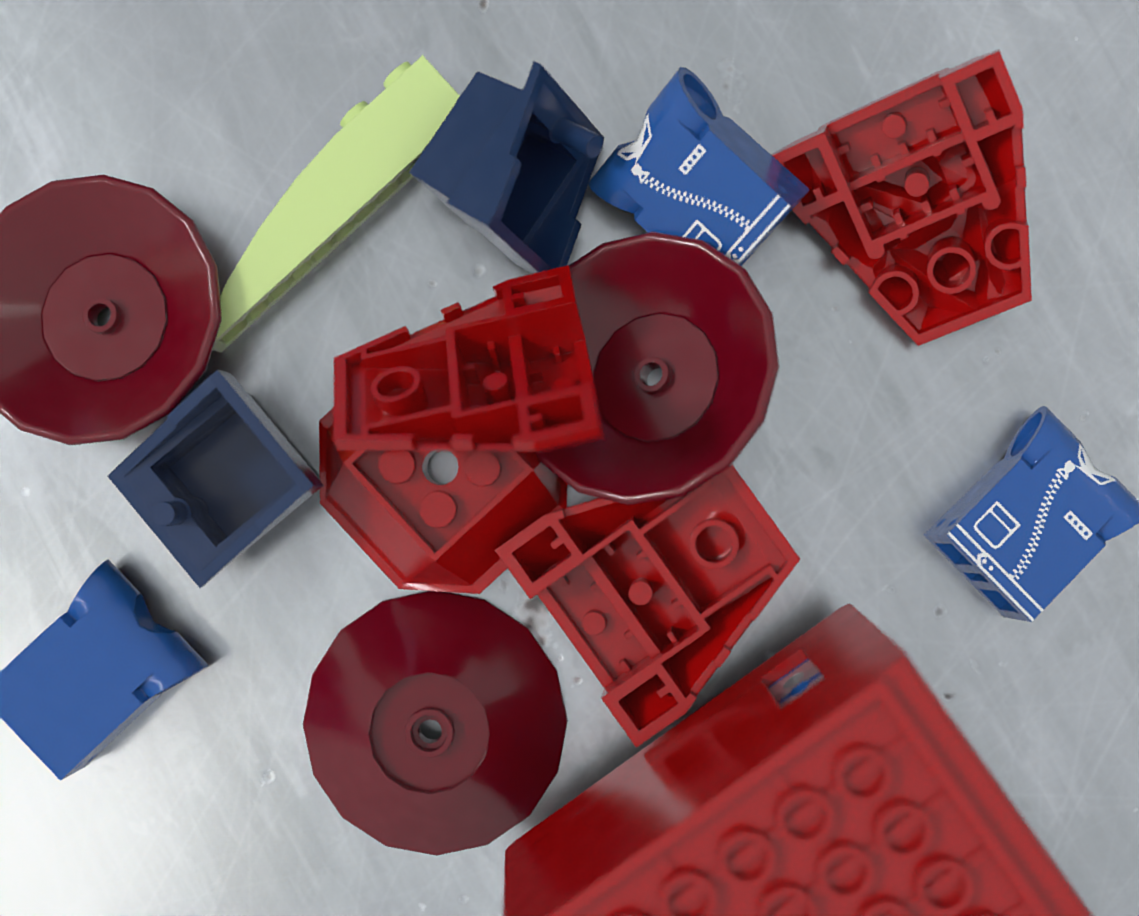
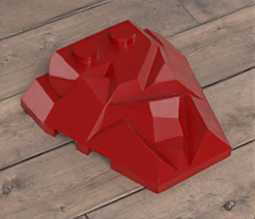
M999 49L973 58L951 69L945 68L840 116L822 125L817 131L771 154L810 189L793 208V212L805 225L809 223L832 248L831 253L843 266L847 264L869 287L868 293L917 346L1032 301L1029 226L1026 217L1025 196L1027 182L1023 152V107Z

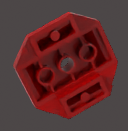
M332 408L319 420V480L324 485L320 488V504L398 589L480 594L507 569L495 551L497 548L543 515L567 508L568 484L542 464L535 452L450 451L458 461V472L451 482L439 484L431 479L427 470L430 457L437 451L337 450L333 441Z

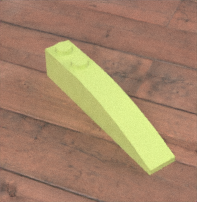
M423 55L412 65L407 61L396 67L385 79L383 86L386 89L369 104L366 101H362L345 114L340 122L342 129L334 135L294 180L260 226L220 295L222 321L212 350L222 353L413 178L409 173L460 96Z

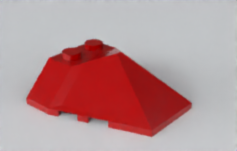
M569 265L508 279L493 286L494 297L462 311V307L457 302L441 309L443 320L410 334L407 327L403 326L334 357L333 441L337 450L528 451L545 453L605 439L590 356Z
M733 464L727 470L682 497L634 505H625L596 498L547 513L495 550L529 599L538 595L604 687L601 696L602 701L636 748L687 713L717 668L721 667L752 621L756 620L800 561L796 551Z

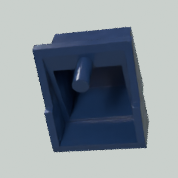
M533 61L523 89L477 71L409 173L469 226L484 235L516 265L533 274L567 266L582 225L576 219L599 153L603 148L604 136L542 64Z
M216 370L167 416L168 419L107 476L199 588L205 586L221 570L324 486L318 476L231 373Z

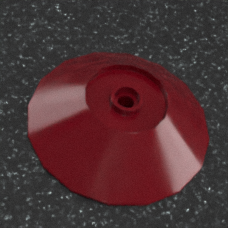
M104 174L51 181L6 206L0 213V414L20 431L70 446L123 440L169 415L206 371L222 321L218 267L195 222L154 188ZM105 308H109L111 312L109 321L105 325L99 326L97 323L98 314Z
M650 232L602 243L570 264L569 268L590 356L605 439L545 453L535 452L539 461L577 492L625 505L682 497L730 468L764 423L779 371L773 313L747 270L704 240L658 232ZM654 369H662L660 381L655 385L648 386L647 378L650 372Z
M426 591L383 600L339 631L312 673L303 729L313 776L343 819L384 846L438 856L488 845L531 815L559 771L568 720L557 670L528 627L485 599L448 592ZM426 720H435L441 726V736L437 739L426 738L421 732V723Z

